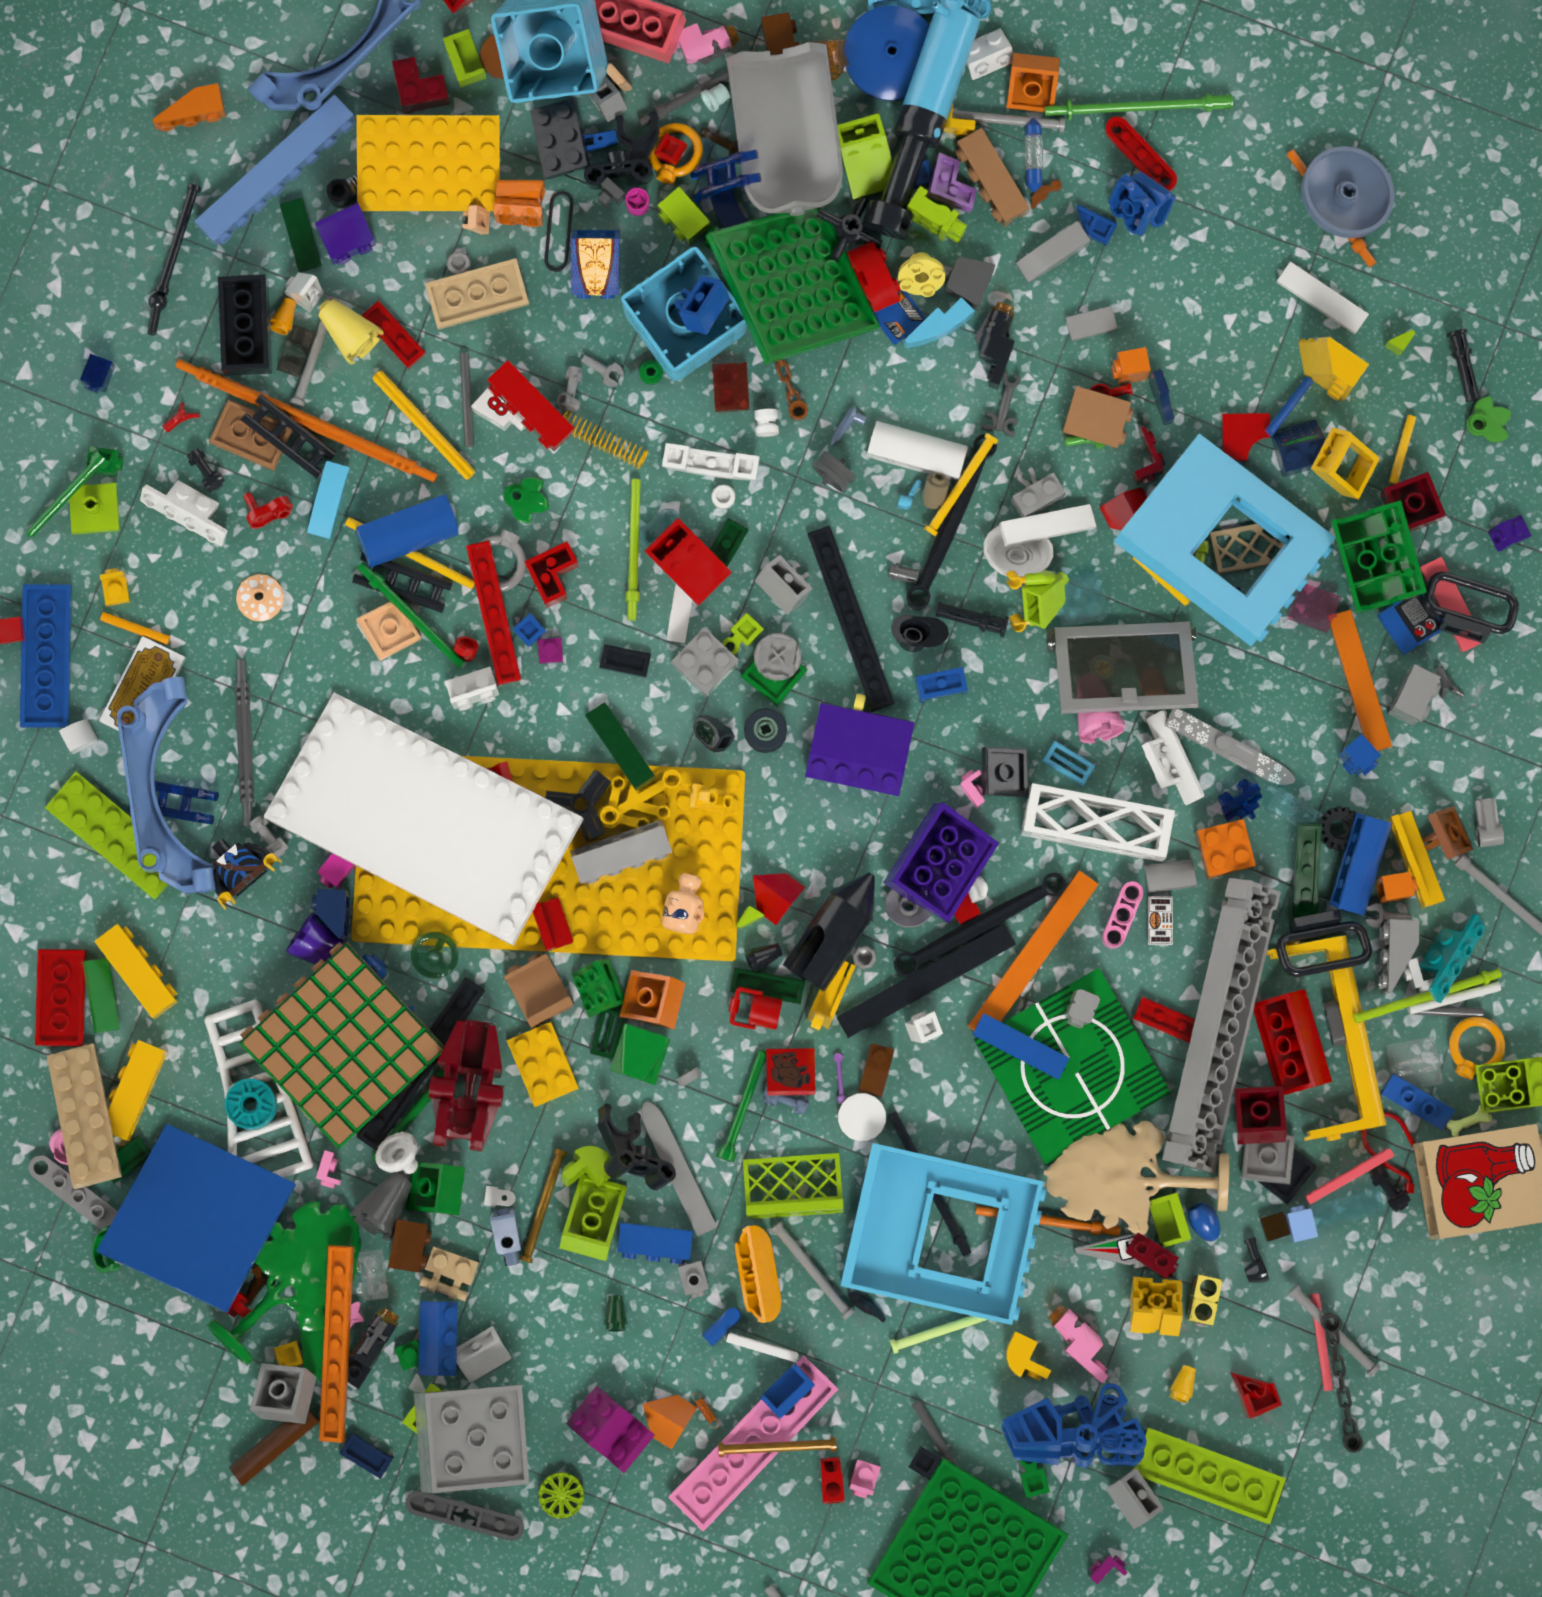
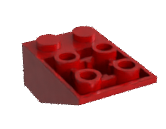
M679 518L644 551L698 606L732 574L730 569Z

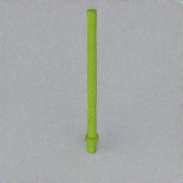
M1499 968L1488 972L1485 970L1480 971L1479 975L1454 982L1448 994L1479 984L1487 985L1490 981L1501 978L1502 973ZM1425 991L1353 1014V1019L1355 1023H1360L1434 998L1429 991Z

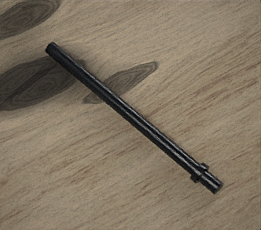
M895 1111L888 1115L906 1151L918 1153L898 1113ZM934 1193L933 1201L954 1239L952 1241L953 1244H957L963 1257L972 1253L965 1241L967 1239L966 1235H962L944 1199L940 1194Z

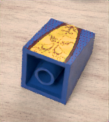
M573 229L571 237V295H577V298L581 299L591 298V295H600V298L603 299L615 298V295H619L620 230Z

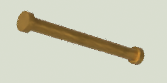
M554 1148L553 1150L555 1155L523 1254L519 1255V1260L529 1263L533 1262L532 1254L564 1156L567 1157L568 1152Z
M830 1437L829 1440L723 1445V1442H718L719 1457H724V1454L826 1449L836 1452L835 1437Z

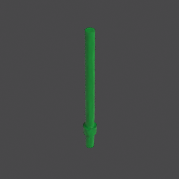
M364 562L357 567L370 581L369 584L375 590L378 589L456 667L461 668L465 664V661L384 582L385 579L379 573L373 572Z

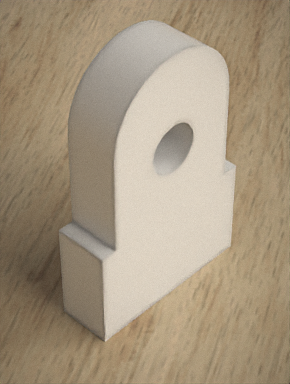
M486 1186L484 1205L496 1207V1205L511 1206L514 1204L516 1197L513 1192L500 1190L498 1187ZM506 1195L507 1200L503 1201L502 1196Z

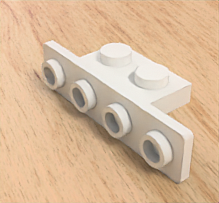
M179 480L167 495L147 484L143 487L140 501L147 507L157 510L167 518L185 526L188 530L203 536L211 543H215L220 547L225 543L227 530L209 520L218 509V502Z
M1162 710L1146 719L1155 740L1143 744L1142 748L1161 789L1176 784L1184 804L1189 805L1203 798L1204 793L1176 732L1164 726L1168 714L1166 710Z

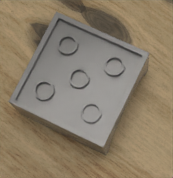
M522 1385L414 1393L421 1492L441 1493L529 1484Z

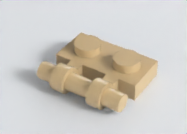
M433 1246L425 1270L434 1272L432 1279L422 1277L419 1286L428 1288V1291L432 1293L439 1292L445 1294L451 1300L459 1299L465 1302L468 1292L460 1290L461 1284L472 1285L479 1262ZM441 1276L453 1279V1286L440 1283Z

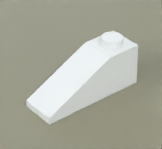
M298 272L295 277H290L285 284L286 296L308 312L312 311L324 294L317 277L312 274Z

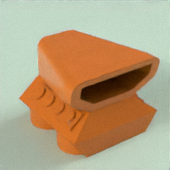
M497 180L494 203L496 223L503 225L518 224L528 227L543 226L544 216L541 203L546 193L544 180Z

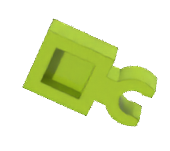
M746 613L730 629L734 636L726 638L722 644L724 646L728 643L734 644L735 649L731 653L735 656L739 652L742 643L748 647L764 629Z

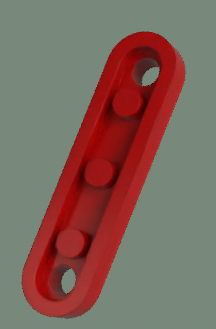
M1113 117L1109 119L1105 127L1107 138L1139 172H1143L1171 192L1177 184L1176 173L1124 118ZM1114 127L1120 128L1121 132L1119 134H1115L1112 131V129ZM1166 178L1169 184L1163 185L1160 180Z

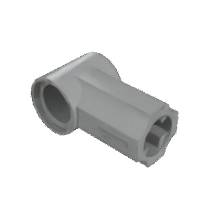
M1496 798L1474 801L1478 847L1503 845L1504 832L1498 819Z

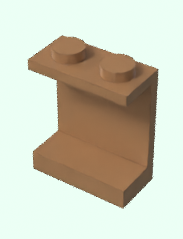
M541 953L528 958L529 963L522 967L517 964L507 969L508 974L504 976L532 1029L574 1007L547 954L541 955Z

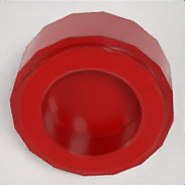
M461 636L455 640L453 648L464 661L469 662L474 660L479 646L473 638Z

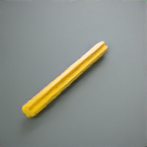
M383 371L377 372L373 376V381L466 480L470 479L475 474V470Z

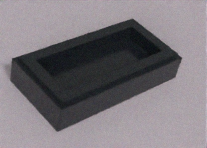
M604 644L599 668L646 678L651 654Z

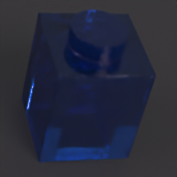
M90 354L80 378L82 384L85 385L84 389L93 393H98V391L106 392L116 367L114 363Z

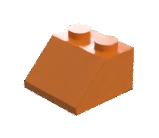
M1013 53L1006 108L1044 112V106H1054L1060 58Z
M631 970L620 1017L674 1030L686 983L670 976Z

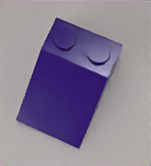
M358 203L315 222L320 238L333 265L337 263L338 265L345 264L351 260L352 256L367 254L373 250L372 247L376 246Z

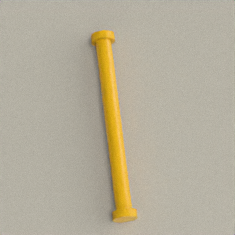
M985 434L984 437L986 439L929 526L926 525L924 527L932 535L936 536L938 534L937 529L992 445L997 444L999 441L990 434Z

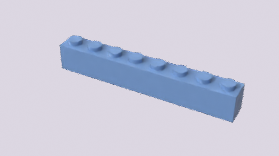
M334 94L195 220L197 227L216 247L220 243L222 245L225 244L232 237L231 233L234 230L243 228L255 211L257 213L262 211L272 196L276 197L284 190L286 183L290 180H296L301 175V170L307 164L312 165L319 158L318 154L325 148L327 150L330 149L337 142L336 138L342 133L346 134L353 128L356 121L354 114Z

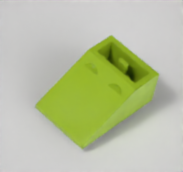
M879 113L837 125L842 165L853 200L882 192L893 163Z
M1542 1057L1475 1065L1482 1113L1542 1106Z

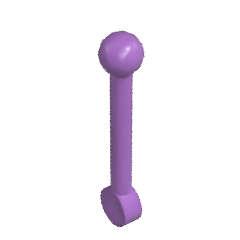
M836 1053L833 1059L837 1066L839 1091L837 1101L843 1103L846 1100V1096L843 1093L841 1068L843 1055Z

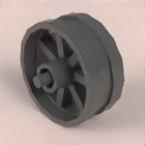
M823 451L819 459L815 460L812 464L813 469L823 479L822 485L825 486L828 483L842 493L856 479L853 473L844 465L846 462L844 458L838 460L828 452Z

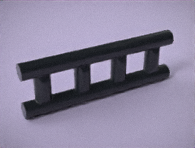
M260 394L255 400L260 405L259 409L252 417L245 413L241 421L317 479L322 472L317 468L318 464L325 456L331 460L336 452ZM268 412L280 420L272 431H269L260 424ZM286 427H289L298 434V437L291 446L279 438ZM306 441L317 449L309 461L298 453Z
M362 552L360 561L366 562V565L369 567L366 557ZM393 561L377 565L389 570L385 583L402 600L443 613L445 604L440 603L439 600L443 589L451 591L452 581ZM376 566L371 567L370 569L374 572ZM398 573L412 578L407 591L394 587ZM354 575L352 583L375 590L364 575ZM421 581L434 585L430 599L416 594Z

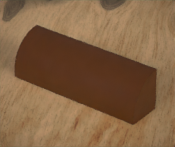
M309 1408L305 1424L282 1422L229 1466L231 1472L242 1486L246 1485L318 1425L320 1420Z

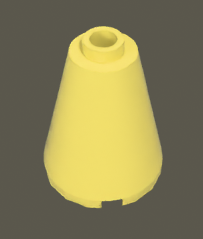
M327 299L319 307V318L344 359L350 365L356 363L353 359L357 356L361 359L365 357L380 341L377 337L378 334L383 335L384 333L380 327L336 299L331 301Z

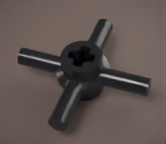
M860 197L852 214L844 215L841 218L822 208L819 209L816 217L835 226L836 234L839 238L831 254L832 259L838 261L847 243H853L859 239L865 243L873 241L877 249L881 247L883 241L865 232L860 219L868 203L866 198Z

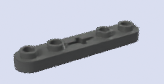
M418 1490L411 1492L406 1498L405 1505L407 1510L416 1516L512 1541L519 1539L524 1532L523 1521L514 1515ZM465 1508L469 1509L468 1514L478 1517V1520L467 1519L466 1522H462V1517L453 1514L452 1511L463 1512Z

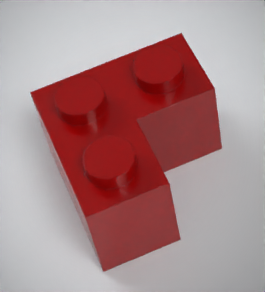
M568 541L524 561L546 609L568 599L559 576L579 567Z

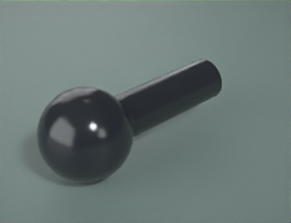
M160 292L153 293L148 299L151 315L147 334L151 336L157 335L160 313L167 306V298Z

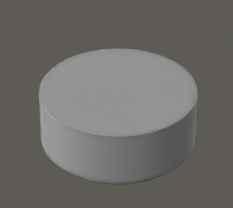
M454 252L447 259V268L452 275L469 271L471 262L465 253Z
M694 1067L677 1077L676 1080L680 1086H685L700 1077L701 1073L698 1067Z

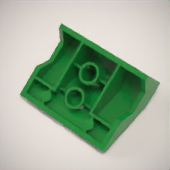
M1401 500L1370 509L1364 513L1331 520L1357 614L1383 608L1427 593Z

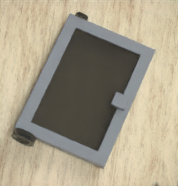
M1190 622L1054 627L1047 629V651L1056 652L1061 714L1198 708L1199 702L1192 641H1196V628L1190 627Z

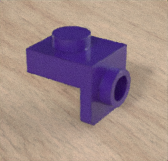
M1522 515L1504 521L1488 531L1498 552L1532 536Z

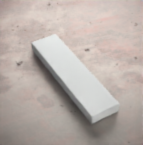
M1292 262L1287 265L1276 282L1354 335L1369 315Z
M1088 504L1002 521L999 526L1006 547L1095 529L1096 523L1091 505Z

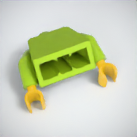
M1014 570L1008 571L1006 576L1010 580L1006 581L1010 588L1018 589L1022 583H1025L1022 587L1024 619H1022L1020 614L1011 615L1009 620L1012 628L1016 632H1022L1026 625L1030 624V627L1036 625L1045 629L1065 604V585L1069 582L1068 576L1064 572L1054 574L1047 570L1038 573H1026L1024 576H1019Z

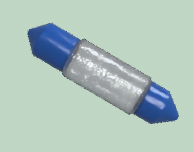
M1032 118L1025 126L1024 136L1026 186L1032 192H1036L1042 186L1043 170L1042 126L1035 118Z

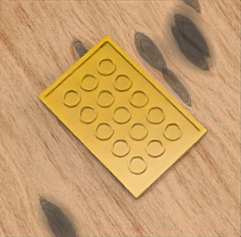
M356 115L357 203L362 211H469V206L472 205L483 207L486 211H494L497 180H500L499 115Z

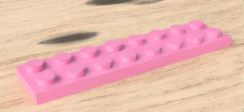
M803 1355L795 1364L810 1378L815 1386L781 1419L760 1400L721 1442H723V1445L788 1442L838 1391V1388ZM717 1445L668 1498L704 1531L779 1452L724 1454V1457H719Z

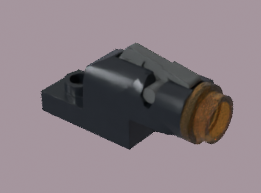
M997 302L996 306L992 307V310L988 313L975 336V340L979 344V358L996 364V366L991 365L987 379H990L989 387L997 390L1015 341L1008 339L1011 323L1015 316L1013 313L1014 307L1002 302Z
M385 1307L381 1311H377L350 1355L348 1383L357 1389H360L399 1324L397 1321L400 1317Z

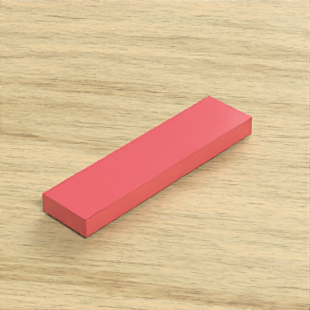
M1442 557L1420 567L1426 583L1434 573L1440 571L1449 572ZM1439 581L1434 593L1437 605L1471 616L1456 584ZM1453 635L1462 653L1482 644Z
M1386 1148L1306 1194L1305 1198L1308 1204L1316 1202L1394 1157L1392 1150Z

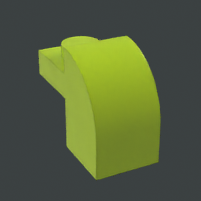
M596 1146L581 1147L574 1152V1160L576 1162L571 1161L562 1169L561 1181L566 1187H569L586 1173L599 1187L611 1178L604 1170V1162L611 1156L605 1150Z

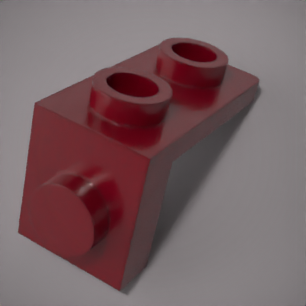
M1144 426L1140 428L1139 434L1152 464L1134 471L1132 477L1136 484L1142 482L1143 485L1155 481V476L1163 473V466L1166 463L1161 452H1156L1154 447L1156 440L1152 431H1147Z
M1140 1233L1135 1234L1125 1251L1126 1254L1149 1267L1162 1278H1167L1168 1275L1172 1277L1179 1266L1176 1263L1179 1257Z

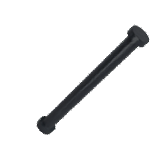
M188 183L187 197L159 285L155 286L154 289L155 292H160L164 295L169 293L167 288L197 193H200L202 189L195 184Z

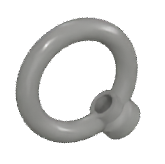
M504 529L501 535L489 536L480 541L489 540L491 546L502 545L511 549L516 556V571L510 579L500 583L501 592L514 588L522 580L526 571L524 563L526 556L522 547L518 544L520 537Z

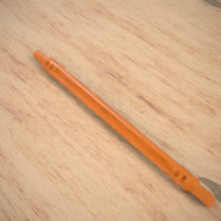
M178 359L175 365L176 368L196 376L197 380L258 407L260 405L255 400L261 394L303 427L410 475L416 474L434 483L438 477L437 473L417 465L416 461L203 366L199 368L181 359Z

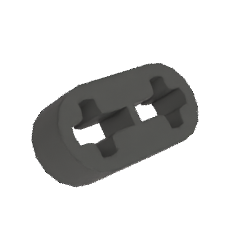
M1337 1001L1324 1002V1013L1332 1046L1345 1045L1346 1039Z

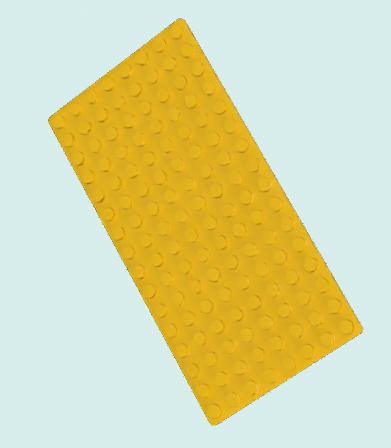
M462 756L484 768L508 762L512 782L543 798L546 797L547 791L577 794L594 770L610 781L616 776L624 778L626 786L620 792L618 805L627 800L631 785L618 764ZM649 766L656 779L639 789V793L661 781L663 774L667 770H677L681 775L682 781L678 788H667L644 802L656 806L666 805L670 808V817L667 820H661L672 852L668 853V856L661 860H654L653 858L645 861V864L640 867L631 868L630 866L624 868L617 875L609 876L607 874L601 876L594 883H580L570 851L635 828L618 824L614 828L603 827L605 835L586 842L579 827L538 901L543 903L559 898L574 940L572 944L549 952L734 961L737 943L736 924L738 922L745 772L742 770ZM669 776L667 781L669 784H674L677 779L675 776ZM621 780L614 782L616 788H621L623 785ZM611 784L594 805L597 815L601 807L609 802L612 791ZM692 784H700L727 791L728 795L733 796L731 809L724 810V815H717L690 808V795L693 794ZM579 799L575 803V808L579 811H584L588 807V802L584 799ZM662 808L659 811V815L662 817L667 816L668 810ZM632 809L623 814L636 819L645 817L650 823L660 820L656 815ZM608 812L605 815L608 821H612L615 817L612 812ZM646 821L638 823V827L647 825ZM356 866L351 938L354 942L547 952L533 912L513 946ZM682 873L698 876L701 879V886L697 889L696 895L703 900L704 917L699 924L698 930L693 934L666 929L661 922L667 894L671 891H679V877Z

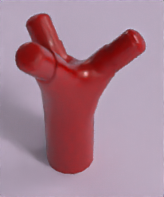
M181 402L176 414L162 427L169 433L181 422L191 418H200V414H185V404Z

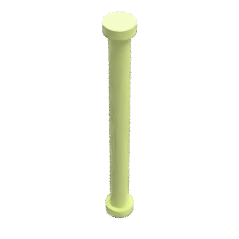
M967 1316L896 1341L891 1339L890 1344L894 1354L899 1353L898 1350L986 1321L987 1319Z

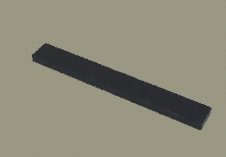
M830 525L807 533L808 539L870 710L874 712L894 705Z
M1005 924L836 1018L847 1038H850L1010 949L1016 943Z
M466 977L430 1028V1031L444 1046L457 1021L467 1019L485 993L483 988ZM440 1056L366 1123L356 1138L377 1151L378 1146L388 1136L436 1065Z

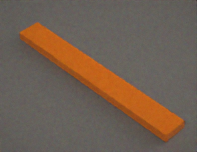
M1080 870L967 1027L974 1031L983 1013L1000 1022L1095 891L1099 885Z
M328 1245L319 1441L345 1442L354 1246Z

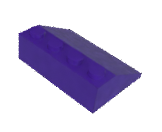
M820 703L805 777L900 796L915 722Z
M933 803L883 883L902 897L949 923L999 842L945 803Z

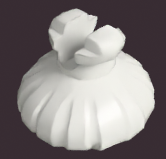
M397 1132L388 1136L378 1146L375 1155L379 1168L391 1173L404 1170L405 1174L414 1173L418 1168V1162L415 1159L418 1151L417 1140L412 1134L407 1132Z

